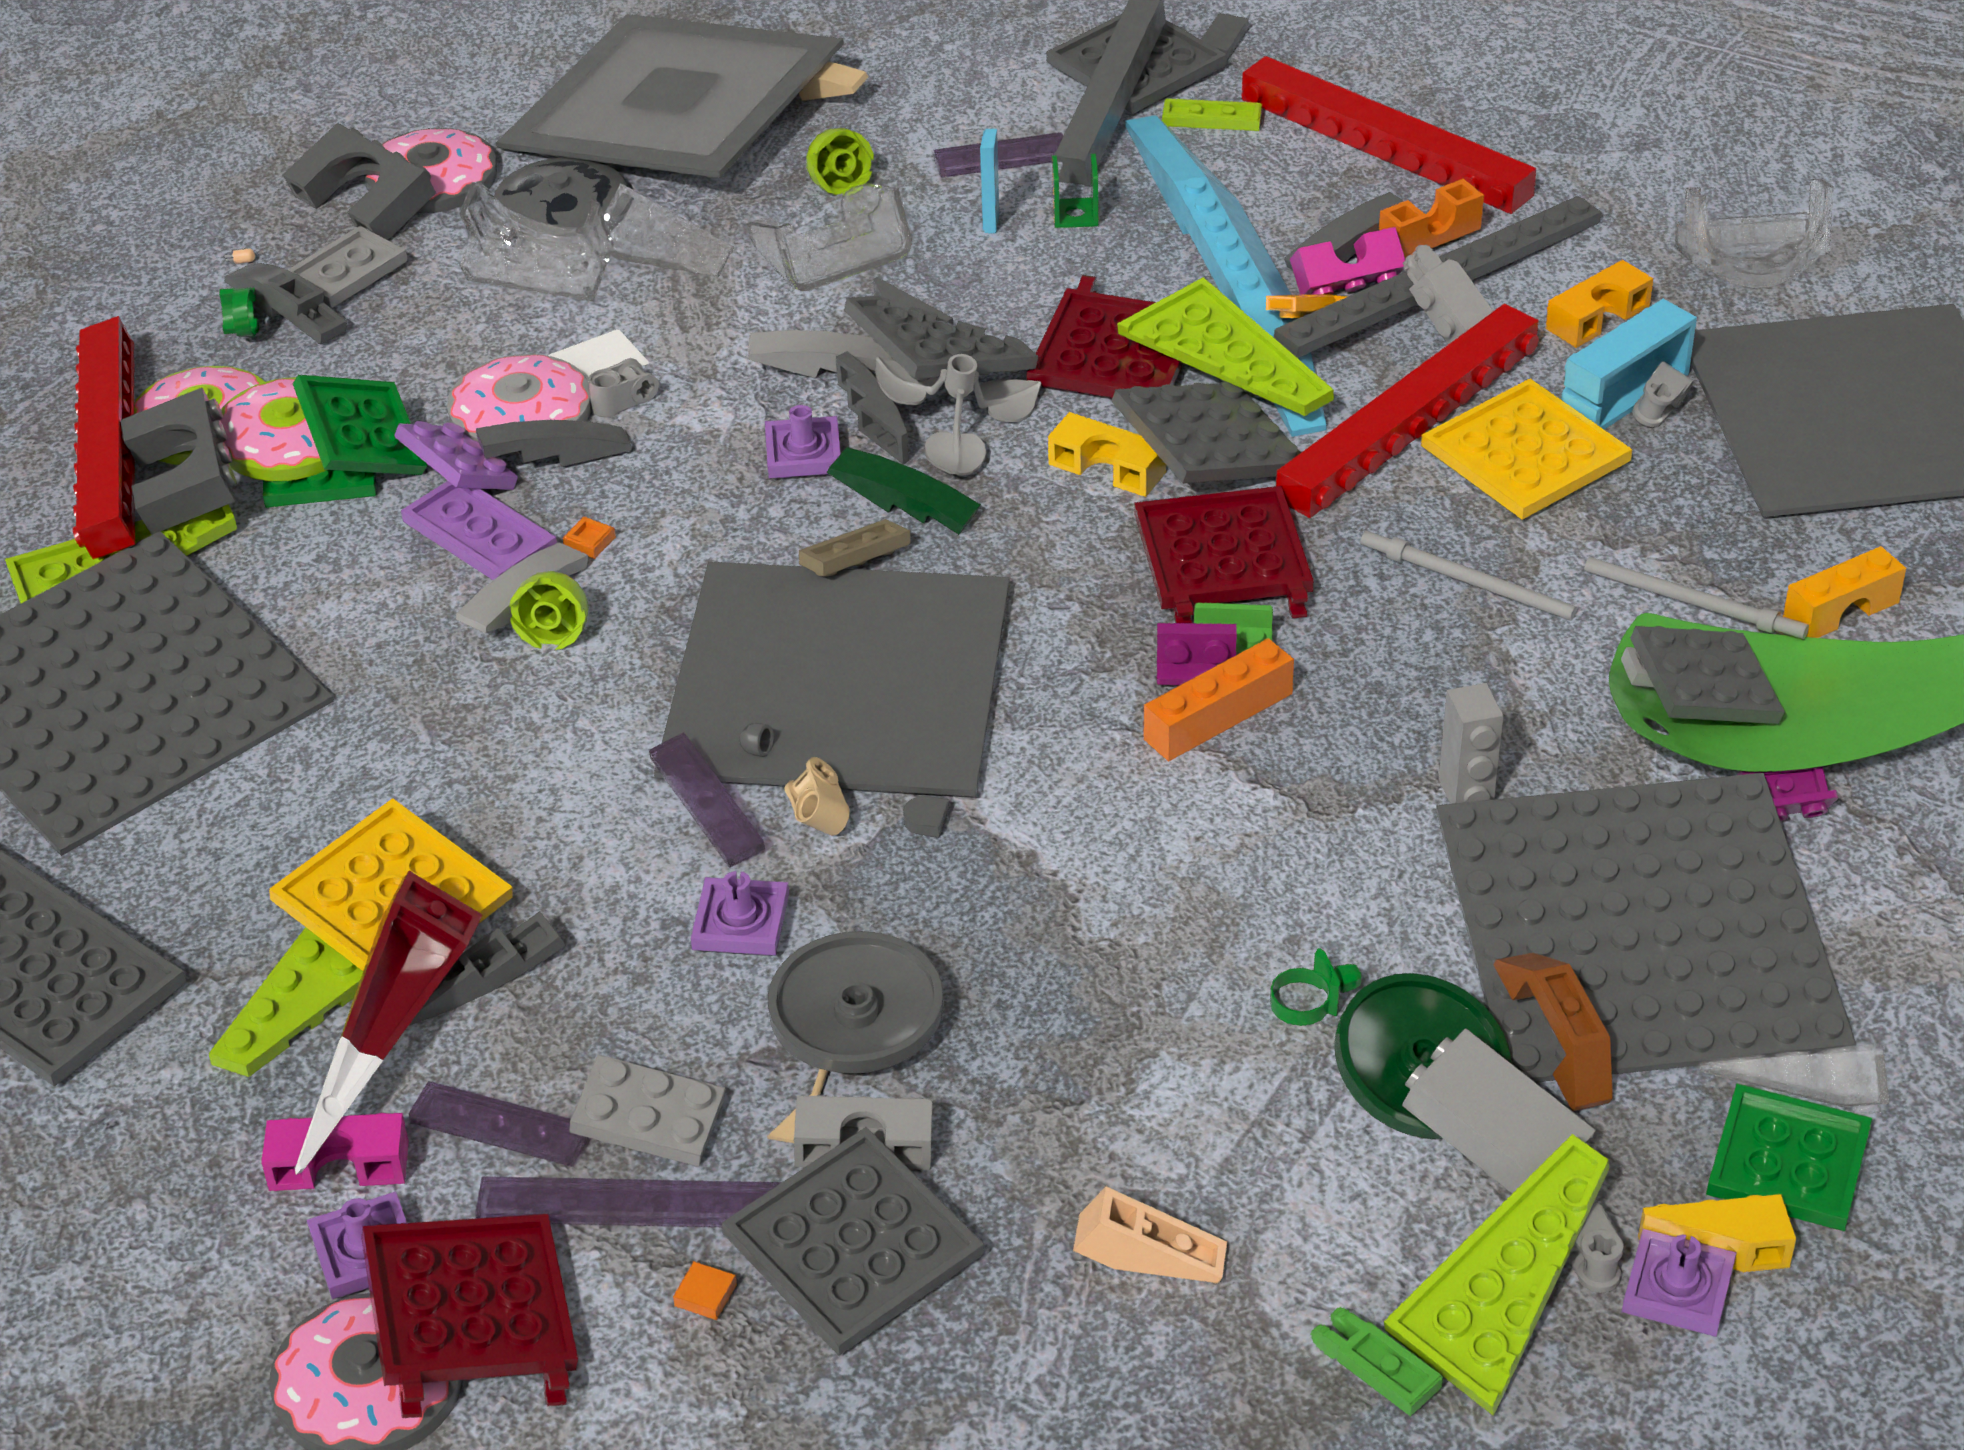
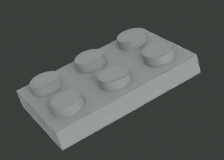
M358 226L288 270L323 290V303L332 309L407 262V255L405 249L362 226Z
M598 1054L570 1120V1133L699 1167L725 1098V1088Z

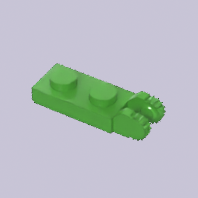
M1340 1306L1331 1313L1330 1321H1332V1325L1335 1326L1336 1330L1342 1333L1348 1340H1345L1335 1331H1331L1329 1327L1321 1324L1316 1326L1311 1331L1312 1333H1310L1313 1343H1315L1320 1351L1322 1350L1331 1359H1337V1362L1410 1417L1442 1388L1443 1377H1441L1440 1373L1371 1322H1364L1344 1307L1341 1308Z

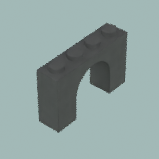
M336 123L283 174L294 196L315 209L350 179L361 175H378L379 177L375 185L347 213L356 228L362 226L386 240H389L436 194L430 182L431 175L422 165H414L408 162L399 152L392 153L386 150L377 140L370 141L357 129H348L339 123Z
M202 387L120 420L124 442L139 468L173 454L193 450L191 455L174 469L132 486L135 509L151 535L235 502L232 486L237 485V481L229 465L232 462L231 454L224 441L228 440V437L220 421L223 419V414L216 399L209 400Z

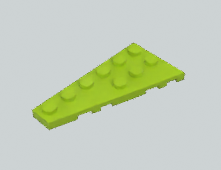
M1204 277L1117 323L1118 334L1303 416L1334 400L1333 388Z
M229 504L160 532L182 553L188 556L236 530L237 525ZM143 520L135 522V544L151 536ZM73 539L6 558L5 562L21 604L124 549L92 559L86 547L80 548L76 540Z
M305 927L208 1053L211 1065L250 1077L289 1048V1040L306 1027L313 1030L324 1021L323 1015L337 1004L343 1007L354 999L363 971Z
M1572 1134L1384 1321L1385 1331L1494 1416L1609 1171V1160Z

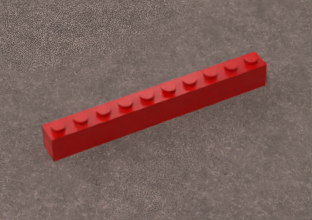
M1264 56L1242 72V100L1245 102L1262 103V109L1443 186L1464 179L1484 195L1483 203L1509 214H1513L1534 196L1537 168L1268 56Z
M1504 303L1277 470L1276 486H1282L1288 507L1308 518L1313 517L1323 508L1329 507L1335 499L1346 491L1353 489L1359 481L1370 473H1374L1384 462L1392 456L1398 455L1404 447L1416 438L1422 437V434L1439 421H1443L1448 414L1460 405L1467 403L1473 395L1481 389L1488 387L1493 380L1505 371L1511 370L1525 356L1532 354L1539 342V337L1537 336L1539 320Z
M119 316L80 329L79 345H76L79 357L76 371L79 382L75 384L78 394V402L75 403L78 422L74 426L78 442L74 443L77 454V462L74 463L77 483L73 485L77 501L73 505V512L76 517L73 535L79 547H86L92 559L135 545V503L132 486L135 485V459L124 442L120 421L134 415V342Z

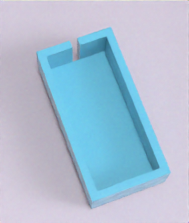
M1661 299L1652 306L1645 308L1638 315L1621 323L1617 328L1603 337L1597 338L1592 344L1572 354L1567 359L1564 381L1566 387L1561 395L1562 401L1605 430L1632 412L1635 403L1644 394L1643 388L1646 382L1651 378L1662 361L1686 376L1689 375L1697 317L1665 299Z

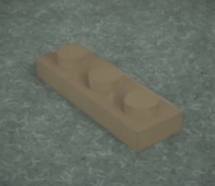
M884 519L799 550V564L814 571L816 575L824 577L833 576L839 570L850 566L863 565L866 563V560L880 555H890L896 549L910 545V530Z

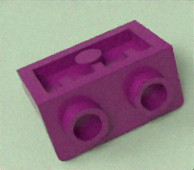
M1157 623V684L1182 685L1236 656L1237 625Z

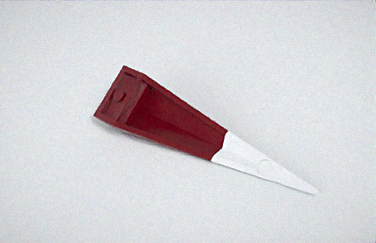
M408 871L400 882L389 906L382 915L295 1167L296 1175L306 1168L379 1065L466 949L483 916L411 871Z

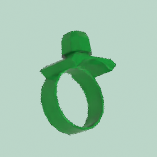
M255 287L220 289L219 296L222 306L224 334H236L237 337H255L256 333H259L258 318L254 317L253 302L256 301Z
M1318 948L1314 954V970L1292 968L1281 972L1273 980L1270 988L1271 1010L1280 1020L1297 1026L1312 1025L1321 1021L1327 1014L1337 1017L1340 993H1345L1361 985V973L1357 965L1354 964L1337 965L1333 968L1326 952ZM1302 982L1323 989L1327 993L1328 998L1320 1007L1313 1010L1296 1011L1281 1005L1274 997V994L1285 985Z

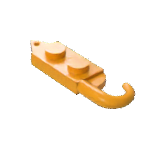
M1328 294L1266 296V310L1280 311V318H1301L1347 296Z

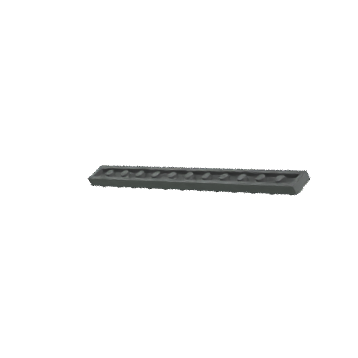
M1576 196L1441 255L1439 258L1442 262L1448 259L1459 262L1469 278L1473 280L1599 224L1602 212L1592 206L1587 200ZM1405 271L1274 330V338L1294 356L1299 358L1417 305L1415 297L1409 290L1414 283Z

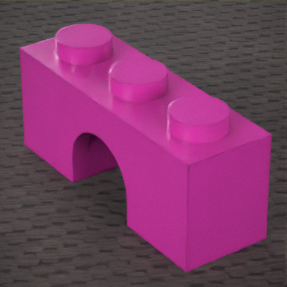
M1396 227L1363 234L1353 244L1357 255V263L1355 264L1342 262L1336 256L1331 241L1298 248L1291 256L1290 262L1300 295H1332L1334 290L1345 288L1346 292H1353L1366 286L1365 283L1373 281L1380 283L1398 275L1404 269L1402 263L1405 261Z
M403 1113L342 1116L306 1168L297 1175L295 1167L312 1118L267 1120L261 1163L269 1191L314 1189L319 1169L326 1163L338 1159L354 1162L359 1186L405 1184L409 1140Z

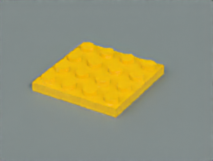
M1531 378L1422 434L1421 440L1423 448L1522 520L1630 462L1633 450Z
M392 798L269 888V894L272 902L363 971L382 915L408 871L413 872L481 913L483 916L480 922L512 898L513 887Z

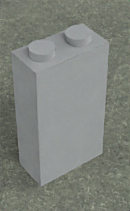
M1466 1028L1454 1041L1446 1037L1431 1056L1434 1062L1428 1068L1423 1064L1419 1065L1405 1084L1410 1091L1402 1106L1511 1193L1572 1134L1588 1144L1596 1132L1594 1128Z

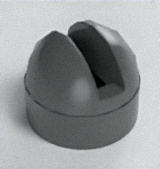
M748 724L739 736L741 747L749 754L767 756L772 749L774 735L772 727L768 724Z

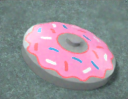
M517 354L493 359L467 372L453 386L447 403L450 423L459 425L465 430L464 434L472 440L478 441L476 428L510 422L550 419L587 421L591 414L589 382L577 367L552 356ZM516 451L503 455H517L519 452Z

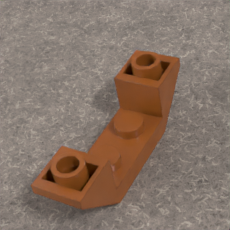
M1536 953L1496 960L1493 965L1511 999L1518 1000L1535 996L1565 1051L1566 1056L1552 1075L1572 1112L1610 1103L1613 1099L1610 1036L1571 965Z

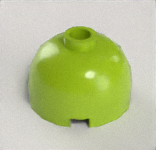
M846 128L827 129L818 134L809 145L806 155V169L811 180L823 191L835 195L842 193L844 196L852 195L862 189L870 179L872 171H870L871 160L874 161V153L869 142L860 133Z
M555 571L537 572L524 580L511 598L509 607L511 606L512 617L510 621L513 629L522 640L539 649H542V644L558 645L555 650H559L574 643L586 625L589 610L586 594L578 582L567 574Z

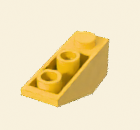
M1781 1194L1768 1196L1752 1195L1746 1198L1727 1200L1709 1199L1696 1203L1660 1204L1654 1207H1645L1642 1210L1638 1233L1639 1241L1642 1230L1646 1229L1674 1237L1686 1235V1240H1690L1692 1236L1699 1243L1736 1252L1733 1270L1741 1272L1790 1268L1796 1242V1236Z

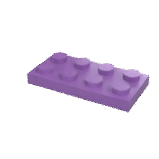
M446 481L401 510L404 523L492 580L530 555L557 543L554 535L483 490L477 488H456L449 481Z

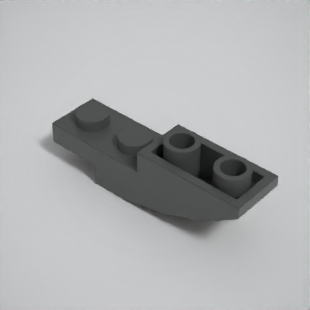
M251 263L225 276L224 282L232 288L255 287L256 301L253 304L270 318L281 314L320 345L346 332L347 320L323 303L324 291L298 274L275 265Z

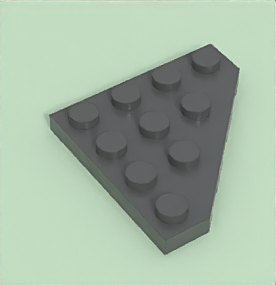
M880 296L846 298L844 311L914 379L925 381L931 377H940L941 370H947L950 357L956 354H966L974 358L977 362L976 371L979 372V375L983 376L989 375L992 372L1006 371L1018 373L1020 370L1036 368L1038 355L1020 339L1006 335L1004 341L995 336L985 335V328L958 321L956 326L946 321L937 320L938 314L910 306L907 312L900 307L889 306L890 300Z

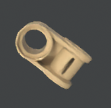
M811 757L806 763V770L795 781L791 780L785 785V793L790 799L797 821L834 836L839 834L846 826L850 813L849 806L839 786L838 776L832 767L820 758Z

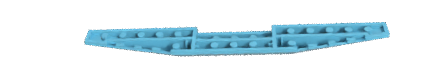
M1157 115L1125 120V127L1183 234H1190L1220 292L1272 337H1274V330L1298 319L1280 318V311L1266 310V296L1291 295L1238 199ZM1311 352L1298 358L1315 373ZM1274 403L1291 437L1326 430L1323 406L1303 416Z

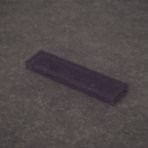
M1062 132L998 141V170L1051 163L1052 155H1055L1063 138ZM981 143L934 149V161L939 176L943 178L981 172Z
M684 732L649 750L650 759L729 868L765 850L764 841Z
M430 1081L427 1082L408 1113L411 1124L570 1167L574 1166L589 1137L570 1133L571 1119Z

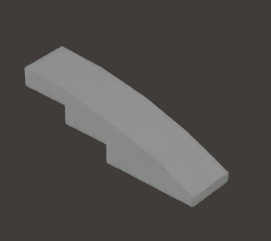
M781 330L755 332L749 336L748 360L816 378L820 368L837 372L836 356L846 351L866 368L875 371L877 356L886 359L892 358L873 338L861 335L829 331Z
M560 542L540 550L507 569L481 589L457 612L456 620L484 633L511 624L510 618L512 617L511 606L509 607L510 600L524 580L537 572L555 571L567 574L568 576L587 569L588 555Z

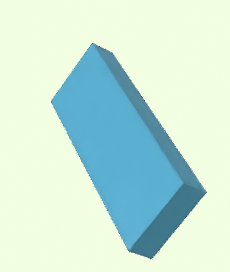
M985 128L980 146L984 233H996L1000 214L997 129Z

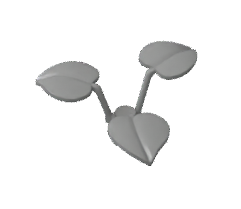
M966 354L953 355L948 360L947 370H941L939 379L938 377H931L925 381L912 378L897 361L877 356L875 364L877 382L884 394L891 400L905 405L921 404L925 400L926 393L930 395L936 394L944 382L948 393L956 398L953 434L949 432H936L926 440L924 449L927 460L936 468L949 474L961 476L972 474L982 466L985 460L986 448L982 439L976 434H960L963 398L971 393L973 388L979 407L988 408V413L992 418L1003 422H1019L1028 418L1033 412L1041 386L1040 381L1015 379L992 380L979 385V372L976 371L977 362Z

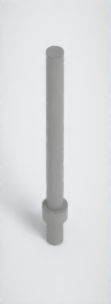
M1367 530L1364 531L1361 537V545L1386 553L1388 559L1403 563L1404 560L1570 621L1573 620L1576 614L1577 606L1411 547L1410 542L1397 537L1389 539Z
M1589 557L1585 563L1584 570L1586 572L1756 624L1757 629L1771 634L1778 631L1805 639L1809 630V624L1783 617L1780 611L1763 607L1760 610Z

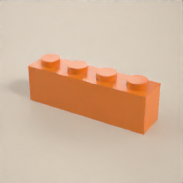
M1267 638L1144 704V741L1169 762L1292 695L1294 658Z

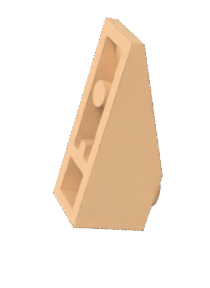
M1105 1186L1079 1214L1073 1251L1116 1270L1218 1283L1223 1276L1227 1241Z

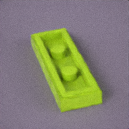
M1166 98L1162 122L1167 127L1259 131L1262 103Z

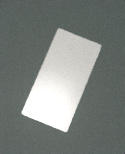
M619 329L547 355L574 365L585 375L588 382L591 373L618 364L625 359H636L642 366L649 363Z

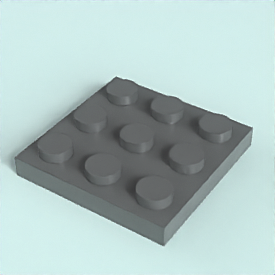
M1635 626L1630 639L1669 718L1779 724L1785 711L1743 633L1675 629L1662 626Z

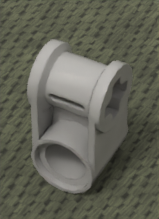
M633 358L625 359L608 368L597 370L589 376L591 411L597 416L611 417L623 410L646 403L656 395L659 389V381L653 374L645 373L642 365Z
M1662 361L1651 378L1646 382L1643 388L1644 394L1633 407L1632 413L1634 418L1645 426L1658 427L1673 409L1681 404L1691 389L1694 380Z
M1599 1202L1593 1203L1567 1260L1579 1278L1580 1283L1586 1289L1603 1293L1615 1289L1620 1283L1621 1271L1617 1262L1622 1257L1624 1245Z

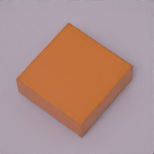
M583 516L563 537V544L595 559L616 538L615 528Z
M693 1261L673 1296L674 1306L717 1320L737 1286L736 1275Z

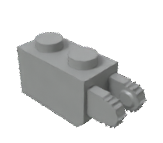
M1427 244L1416 247L1413 255H1408L1402 263L1404 271L1407 272L1408 277L1414 283L1409 289L1415 297L1417 304L1423 308L1433 322L1438 333L1443 336L1448 344L1493 312L1459 262L1451 259L1442 262Z

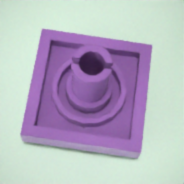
M797 405L789 410V420L765 421L769 478L828 475V468L841 454L837 416L812 418V409L810 407Z
M737 871L728 873L724 878L705 877L691 934L692 950L776 956L789 897L788 882L750 880L749 875L742 871L740 872V879H737Z
M396 1191L367 1201L361 1198L351 1199L339 1210L307 1219L311 1238L332 1300L369 1288L361 1240L362 1228L369 1225L407 1223Z
M1643 1229L1626 1289L1622 1312L1716 1337L1736 1252L1699 1243L1692 1236L1690 1240H1686V1235L1674 1237Z

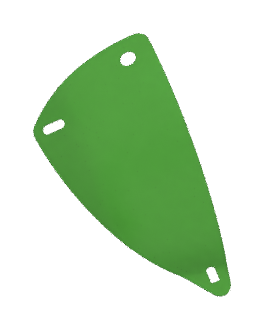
M1643 613L1633 621L1618 645L1609 672V688L1622 718L1633 730L1643 737L1692 760L1724 769L1757 772L1821 767L1898 749L1964 723V634L1927 640L1898 642L1854 641L1812 637L1801 639L1789 635L1722 628L1652 613ZM1635 626H1662L1675 629L1743 633L1785 711L1779 724L1669 718L1655 688L1631 685L1621 661L1626 647L1635 648L1630 639ZM1643 718H1649L1657 722L1668 731L1669 735H1663L1655 731L1644 722Z

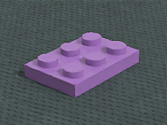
M416 421L415 424H398L394 437L456 488L514 490L518 476L506 467V463L497 457L485 459L479 442L472 440L464 434L465 430L459 425L444 423L443 426H438L423 421Z

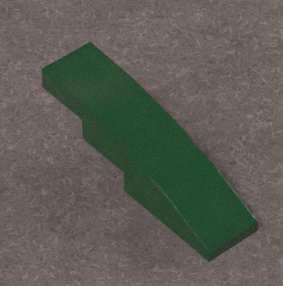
M848 447L845 448L827 471L829 475L888 513L895 505L923 524L929 517H932L958 535L976 515L981 505L951 486L914 468L879 455Z

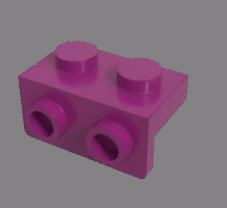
M1822 766L1787 771H1739L1737 775L1764 773L1780 821L1787 819L1789 814L1802 813L1803 818L1824 815L1828 812L1827 809L1838 799L1836 790L1828 791Z

